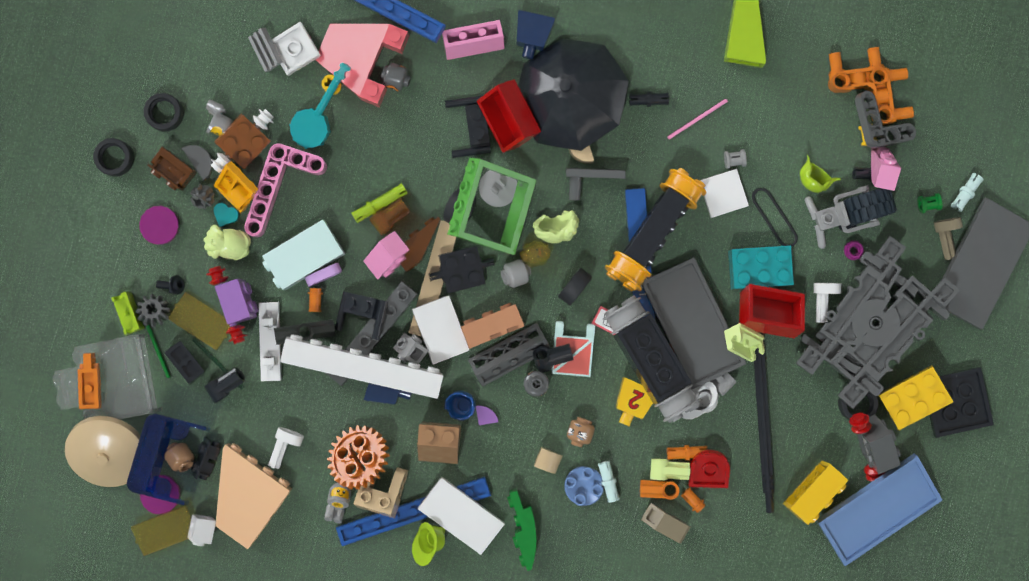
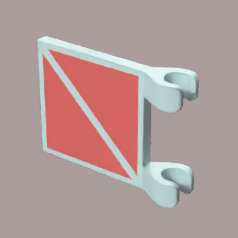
M556 321L554 347L570 344L574 360L554 365L551 374L590 377L595 325L587 324L586 337L563 335V321Z

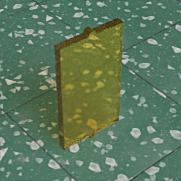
M187 292L184 293L178 304H175V309L168 319L215 350L228 337L226 331L231 328V324H227L223 315Z
M185 505L131 526V530L136 538L135 543L139 545L143 556L187 540L191 516Z

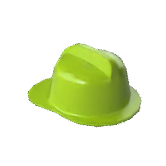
M428 522L420 525L412 544L413 558L418 565H428L434 554L444 547L445 529L443 527L431 525Z

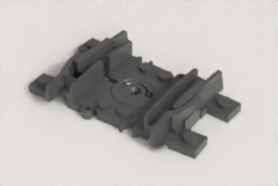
M891 236L887 238L875 256L865 252L860 257V262L866 267L859 276L854 277L858 281L859 286L857 288L847 287L848 293L837 306V314L832 310L826 313V319L831 322L825 323L815 335V337L823 342L819 345L805 334L801 337L802 342L808 347L795 363L813 375L823 360L828 362L833 369L850 381L837 396L852 409L865 397L868 391L874 396H878L883 391V386L878 381L886 372L893 371L888 365L889 361L894 360L896 363H900V357L914 342L913 337L916 340L924 339L925 332L920 329L927 328L933 321V317L927 311L930 309L941 320H947L950 313L945 307L960 291L945 277L930 291L915 277L910 276L906 279L899 275L902 268L896 265L895 262L906 247ZM894 284L899 289L890 296L889 290ZM916 293L922 300L918 305L911 299L915 297ZM892 297L895 302L887 308L886 305ZM874 319L879 321L878 327L872 325Z

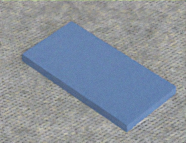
M912 454L900 462V466L888 470L816 520L844 566L942 501L941 496L916 454Z

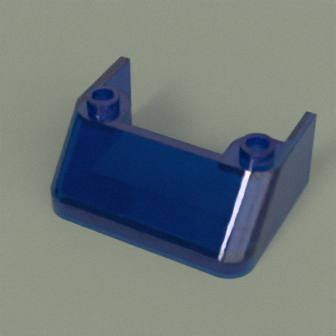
M159 414L149 415L145 420L127 479L128 489L145 496L180 505H188L189 501L171 497V482L168 479L159 477L170 438L175 440L186 438L190 427L210 432V428Z

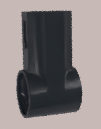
M570 344L550 349L541 346L533 351V359L537 370L540 372H548L554 365L574 360Z
M234 368L221 378L218 377L209 382L204 388L213 402L217 403L230 394L229 392L246 382L243 372L238 368Z

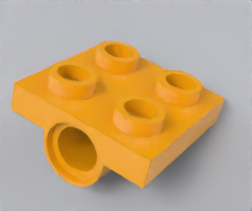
M232 161L224 166L214 184L220 193L240 213L247 209L258 191L255 184Z

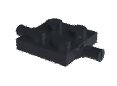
M477 246L439 254V271L428 273L430 282L442 279L446 292L452 293L484 285V268L494 266L495 263L493 262V257L482 260L479 257Z

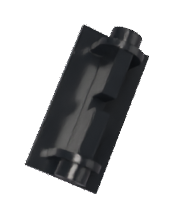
M206 437L204 442L200 443L198 453L200 454L197 461L194 460L191 467V472L195 479L198 476L202 480H207L210 477L214 463L208 462V460L217 459L221 449L219 442L213 441L211 444V441Z

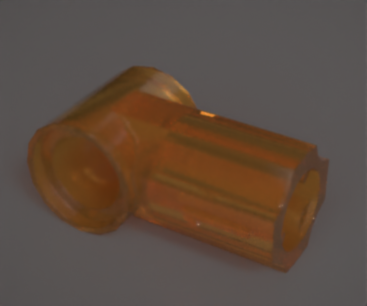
M400 198L385 210H381L373 215L369 221L382 236L391 230L395 223L407 216L410 210Z

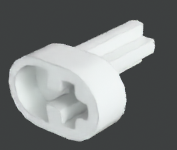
M814 283V293H817L816 322H828L825 317L828 312V294H841L842 283Z
M278 427L275 435L277 441L268 464L271 468H280L288 444L301 446L304 438L302 434L283 427Z

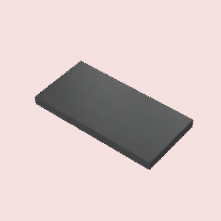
M983 198L955 256L952 258L943 278L945 277L960 290L945 307L950 314L977 329L983 330L1029 240V222L992 200Z
M695 258L644 280L641 286L673 352L692 382L693 386L691 389L746 365L744 358L727 350L724 331L729 329Z

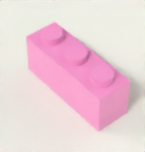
M500 20L444 30L442 33L447 60L504 49V36Z
M394 231L380 240L363 262L377 280L382 276L387 278L406 259L404 255L409 249Z

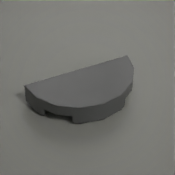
M197 145L183 147L182 150L203 181H206L212 171L211 164L213 162L211 161V155L204 148Z

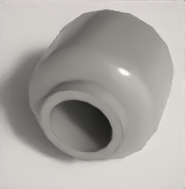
M522 260L506 263L503 270H501L504 284L512 288L526 284L529 281V275H531L530 266Z

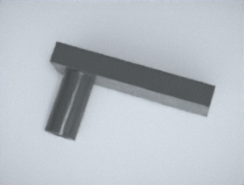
M566 168V177H570L569 200H581V177L625 179L626 171Z

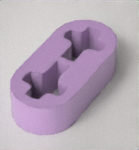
M335 263L305 277L308 287H311L340 274L342 269L339 263Z

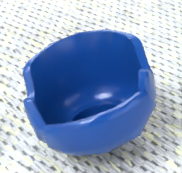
M462 390L450 394L446 398L444 409L448 411L451 418L461 421L469 419L474 414L476 407L472 395Z

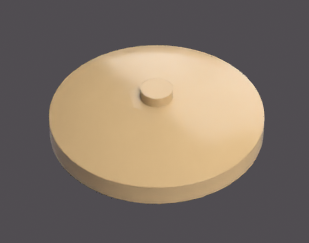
M94 416L80 421L73 427L65 442V456L72 470L82 479L98 486L117 487L133 481L141 473L146 462L147 450L141 435L130 424L114 417Z

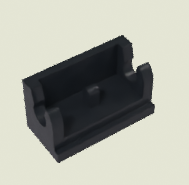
M181 341L164 352L189 385H192L197 378L204 375L205 371Z

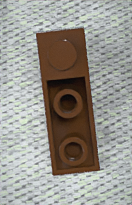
M434 217L430 218L424 223L425 227L422 230L416 229L409 235L410 239L405 242L409 251L404 255L406 259L400 263L406 272H409L423 261L441 220L439 217L436 219Z

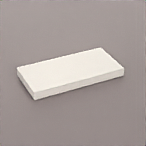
M443 477L439 479L418 507V510L480 555L505 525L504 521Z

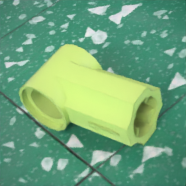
M651 459L650 479L689 480V462Z

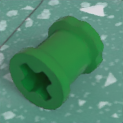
M935 193L934 196H919L917 198V205L921 214L933 209L942 210L943 203L939 193Z

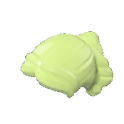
M565 210L562 215L554 218L543 214L533 222L537 238L548 243L570 241L577 233V228L579 227V218L573 210Z
M214 224L210 227L207 236L204 238V248L207 250V254L214 259L220 256L225 259L239 260L249 254L251 239L247 233L241 230H221Z

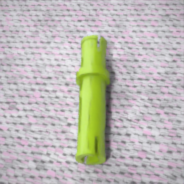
M400 183V185L371 202H365L366 205L351 212L358 224L370 215H376L377 211L408 193L403 184Z

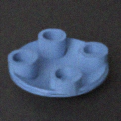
M587 466L573 469L567 475L564 484L566 495L578 506H587L598 501L603 493L604 486L601 484L603 481L601 475L595 469Z

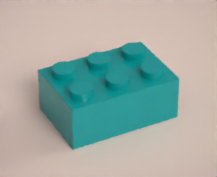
M791 246L731 249L728 251L731 289H744L749 284L764 287L794 285Z

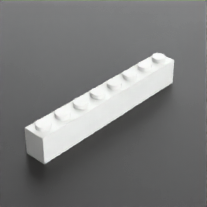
M291 334V337L286 336L280 360L282 363L438 399L443 374L439 372L440 369L428 367L427 370L420 368V364L409 362L406 365L396 358L390 357L389 360L381 359V355L370 353L368 356L362 354V351L350 348V351H347L337 344L326 346L322 345L323 342L320 340L311 339L309 342L302 340L303 337Z

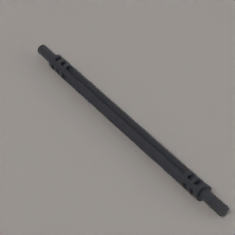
M759 348L755 350L754 373L762 488L765 494L766 513H774L773 493H775L766 360L765 351L762 355L759 353Z

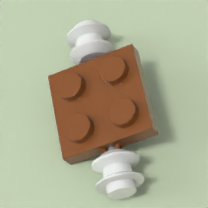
M259 109V116L253 115L254 124L241 113L214 141L225 152V155L217 153L218 158L216 160L211 159L213 162L211 166L218 173L223 170L224 166L231 159L245 169L271 142L259 128L260 126L262 129L268 130L267 124L269 122L274 123L272 121L274 117L266 109L263 112Z

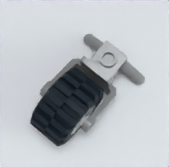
M868 185L837 195L833 199L834 207L820 211L817 210L810 196L805 198V203L812 220H815L817 224L814 227L820 249L826 247L824 230L841 225L843 232L851 233L864 228L880 225L877 218L894 214L897 211L891 190L879 188L869 191ZM861 193L859 195L847 198L844 201L838 202V200L841 198ZM870 221V223H867V224H864V225H861V226H857V227L850 228V229H847V228H846V226H848V225L854 226V225H857V224H861V223Z

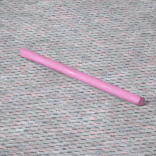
M724 99L667 136V138L670 140L728 102L727 99Z

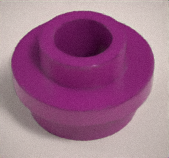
M850 241L844 247V254L850 260H858L864 253L863 245L858 241ZM851 247L856 248L855 254L850 252Z

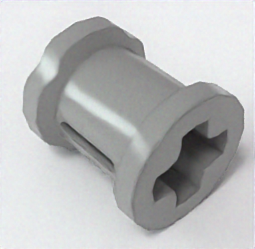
M741 149L740 152L731 153L724 151L726 169H729L730 166L738 165L746 167L747 159L744 149Z

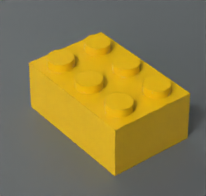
M932 365L879 394L899 430L953 403L951 396Z
M821 460L784 501L783 505L801 521L809 525L819 518V513L823 508L826 509L832 504V498L846 488L848 479L830 463Z

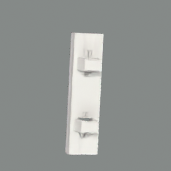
M279 302L259 303L261 381L282 380L281 344L276 345L274 328L280 327Z

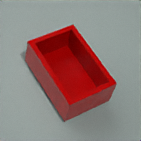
M515 79L498 84L477 100L503 153L522 146L541 132Z
M749 284L740 292L739 323L756 332L796 338L805 331V294Z

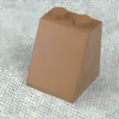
M422 421L419 424L418 460L458 464L461 425Z

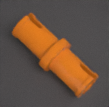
M684 445V447H667V460H690L699 452L706 450L707 446L689 447V445Z

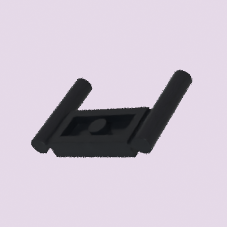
M482 96L445 100L446 108L465 106L471 147L452 150V158L491 153L487 121L477 103V100Z
M343 291L335 330L342 331L347 312L376 319L371 339L379 340L388 301Z

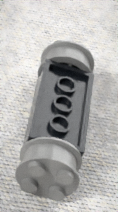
M634 295L621 303V308L616 305L604 313L606 317L603 320H607L613 330L611 334H615V340L651 401L655 404L654 407H658L663 414V422H675L683 417V412H691L700 407L699 402L701 398L697 399L691 389L693 385L652 314L644 310L639 301L641 297L636 298Z

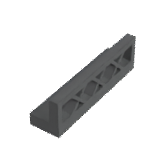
M535 323L470 358L468 361L483 387L533 360V351L536 348L544 346L550 349V346L538 324ZM535 331L538 332V336L533 339L528 338L529 334ZM514 342H520L518 347L510 348ZM503 351L501 356L493 357L496 352ZM485 360L483 366L476 368L475 364L477 362Z

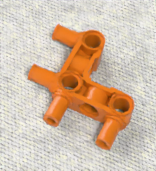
M879 47L867 49L870 65L868 68L845 70L842 67L841 52L829 54L831 71L828 74V88L834 93H847L855 89L864 88V90L872 92L876 98L879 113L882 111L886 114V120L881 119L882 126L892 124L896 120L914 117L912 106L894 107L891 81L908 79L907 68L890 70L884 64H881ZM874 73L880 75V82L874 79ZM835 78H839L842 81V87H838L835 84Z

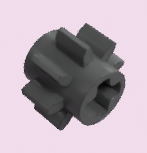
M199 184L197 188L194 187L190 192L192 195L190 200L196 208L206 209L215 202L213 199L215 193L207 185Z

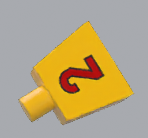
M623 377L616 408L623 411L619 422L630 427L633 417L643 419L653 402L643 385Z

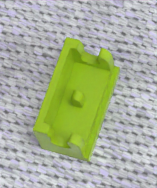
M123 292L119 296L111 297L121 321L124 335L127 336L145 329L143 322L138 320L139 314L135 311L138 308L132 292Z

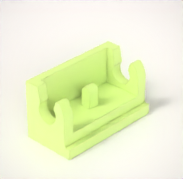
M741 323L724 331L727 350L750 362L756 360L755 350L759 348L760 354H764V335Z

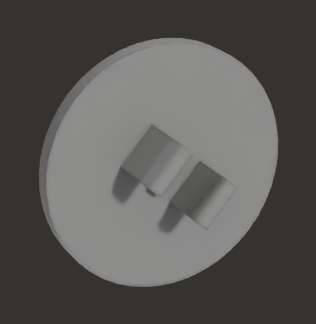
M489 170L480 180L479 192L482 199L490 206L504 207L512 202L517 181Z

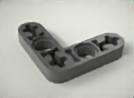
M865 91L856 96L855 104L864 139L868 147L879 148L905 143L916 137V129L910 123L883 128L876 98L872 92ZM868 115L873 118V124L868 122ZM888 131L892 132L893 141L888 138ZM907 131V134L901 135L900 132ZM879 136H880V138H881L880 140H874V139H873V137H879Z

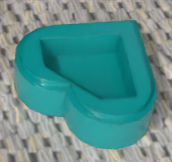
M218 203L214 207V214L220 228L239 219V211L233 207H228L224 203Z

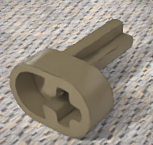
M961 217L939 220L933 223L935 232L939 233L945 260H951L955 256L956 252L951 230L963 227Z

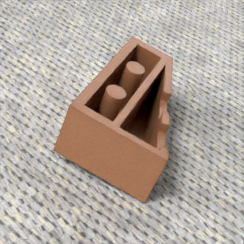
M511 303L500 306L501 310L495 313L492 310L481 314L483 318L476 321L474 317L463 321L464 326H461L469 349L524 327L516 304L511 305Z

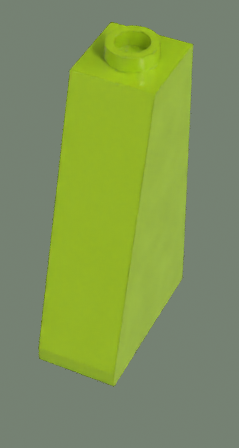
M734 0L724 62L760 68L765 65L766 56L759 0Z

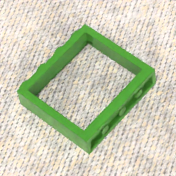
M469 158L468 164L465 167L463 181L460 184L458 199L454 204V213L449 222L450 226L447 235L502 253L515 255L536 179L482 159ZM483 168L518 180L500 244L464 232Z

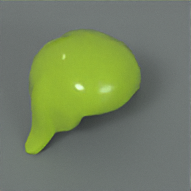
M807 154V161L800 170L801 183L806 189L814 193H820L827 190L835 181L841 180V178H831L824 170L811 163Z

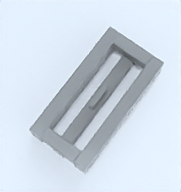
M266 27L258 29L257 32L248 37L265 72H270L282 63Z

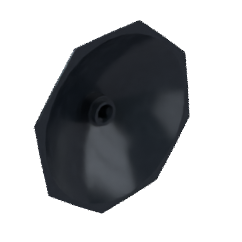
M559 39L535 55L533 59L523 64L518 87L541 130L533 138L538 144L582 151L619 126L629 80L605 45Z

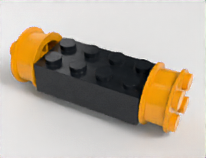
M682 168L678 170L670 169V176L665 183L660 184V188L664 192H662L623 252L615 251V257L610 265H605V269L608 271L606 275L615 281L618 279L623 282L622 286L631 292L633 290L641 291L642 288L640 286L647 277H651V273L646 267L650 266L656 256L653 254L655 251L661 250L666 243L665 236L672 233L678 225L676 220L683 217L688 208L696 209V203L701 195L705 196L707 193L704 189L706 185L698 179L694 180L689 177V173Z

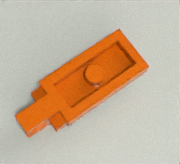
M84 353L83 364H80L78 369L79 409L101 408L99 363H96L95 353Z

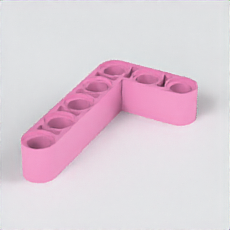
M274 144L270 148L257 186L258 191L253 198L245 223L247 234L253 237H261L265 233L286 167L289 166L314 175H322L327 170V164L321 157L283 144ZM278 149L284 150L282 158H276L275 156ZM297 155H302V163L295 164L294 158ZM321 161V168L317 171L313 170V163ZM277 167L278 174L275 177H270V169ZM266 186H271V194L265 196L263 189ZM264 204L266 207L265 212L258 214V206ZM254 223H258L260 226L259 231L256 233L251 231V226Z

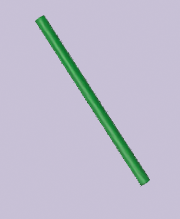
M150 325L146 326L147 331L152 340V343L154 345L160 363L163 367L165 375L168 379L171 376L166 367V364L164 362L158 344L155 340Z

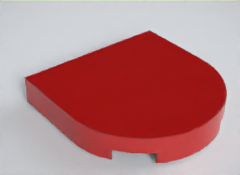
M704 450L696 454L690 463L689 487L728 488L730 465L726 456L716 450Z

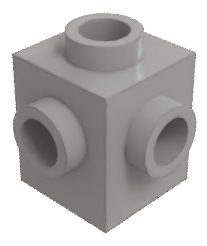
M405 332L393 347L399 353L397 357L405 363L409 361L419 364L429 351L421 344L423 340L415 334L410 336Z

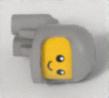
M209 99L206 109L213 118L206 133L210 134L212 132L220 136L233 121L223 115L226 111L222 104Z
M335 483L331 486L324 517L326 521L334 520L335 523H342L345 508L350 503L351 489L343 487L340 483Z

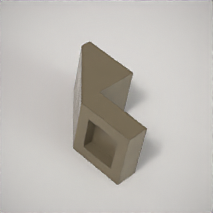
M650 503L641 519L654 530L679 544L682 543L690 529V526L682 520L666 513Z

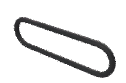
M765 188L756 189L752 194V201L779 243L782 246L793 247L798 241L797 233L771 193ZM758 191H765L793 232L795 240L792 244L786 245L782 242L757 204L755 194Z

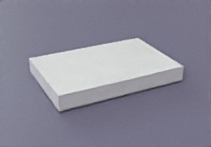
M449 295L412 309L424 344L429 350L428 354L432 364L469 351Z

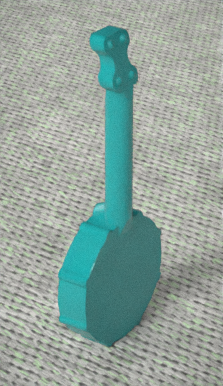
M340 63V69L334 72V78L317 108L297 111L292 118L291 124H289L293 141L305 149L324 145L331 132L328 117L323 112L341 80L346 78V72L351 71V67L346 63Z

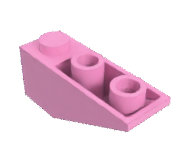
M871 148V180L874 187L895 191L901 171L900 165L892 152L889 151V148Z

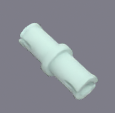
M972 173L965 186L959 189L960 193L951 204L953 209L959 208L958 211L962 212L967 202L975 196L974 192L984 180L980 175L976 177L977 174Z
M610 461L598 463L603 480L601 484L605 488L607 501L615 502L616 499L620 500L615 484L617 480L616 477H613Z

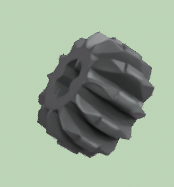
M151 294L149 300L146 296H143L145 302H138L137 305L140 308L135 310L139 314L138 320L144 321V326H148L151 323V326L155 328L156 322L162 326V318L165 320L169 319L168 315L165 314L171 311L170 308L166 307L169 303L167 300L162 301L163 297L161 295L155 299V295ZM154 307H155L156 310H157V312H156V313L152 312V314H151V313L149 312V310H150L151 308L154 310Z

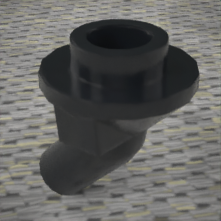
M179 275L172 276L169 281L157 280L156 288L169 289V293L176 295L181 294L185 286L182 277Z

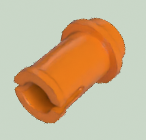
M310 288V292H308L310 294L308 312H321V295H323L321 288Z
M690 487L680 495L692 507V511L698 513L705 507L704 500H701Z

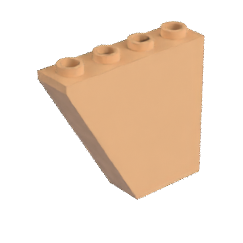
M228 443L223 447L216 527L246 549H249L292 488L287 480L274 476V471L269 467L260 466L255 457L242 453L240 446L232 443V445Z

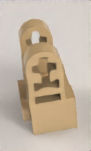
M397 467L388 493L373 489L374 484L367 482V488L361 486L360 490H358L354 505L364 510L395 518L408 470Z

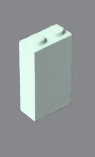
M321 220L263 255L262 257L265 261L262 263L268 272L271 271L273 273V282L277 288L287 290L304 280L308 275L319 271L345 255V252L327 222Z

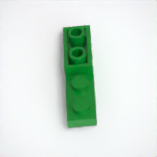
M516 488L509 491L510 496L507 497L510 508L514 507L517 514L513 516L516 526H521V529L515 530V536L512 538L515 547L520 548L522 555H519L522 567L526 566L527 571H530L536 552L535 520L531 504L523 507Z

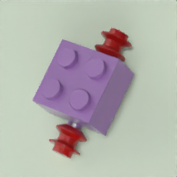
M216 266L210 268V273H207L206 276H211L212 280L209 284L215 286L226 322L231 324V328L226 331V334H231L232 337L229 342L233 341L234 344L244 342V337L248 335L242 332L245 326L237 324L256 318V313L259 312L258 306L251 299L252 289L249 282L246 283L242 279L226 282L228 277L223 276L222 273L226 269Z

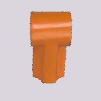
M640 480V497L672 500L679 495V487L672 480ZM667 485L675 486L673 494L668 495L665 493Z

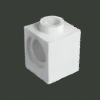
M192 514L187 538L193 542V545L204 546L205 544H211L216 520L210 516Z

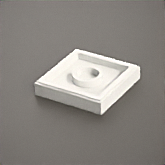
M302 22L297 23L272 39L282 60L281 66L287 76H290L321 56Z
M737 169L700 180L706 185L704 189L707 193L704 199L710 218L749 206Z

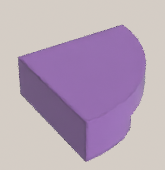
M476 406L479 425L498 422L496 414L491 409L485 406Z

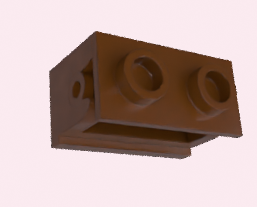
M161 147L152 159L151 163L153 165L148 164L152 169L150 172L159 179L161 177L166 179V185L175 191L177 188L183 191L197 173L164 147Z

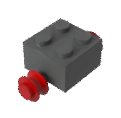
M864 413L854 414L850 418L849 423L852 425V432L857 435L863 456L869 462L864 467L866 479L872 482L886 471L900 466L899 457L901 454L894 443L896 436L892 430H888L884 420L880 421L875 414L872 416Z

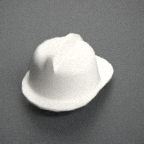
M709 381L692 389L697 399L701 398L699 402L700 407L691 412H683L682 418L694 419L716 408L720 396L712 382Z

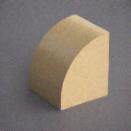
M590 146L582 151L568 149L576 161L584 164L594 162Z
M541 446L534 467L556 474L563 455Z

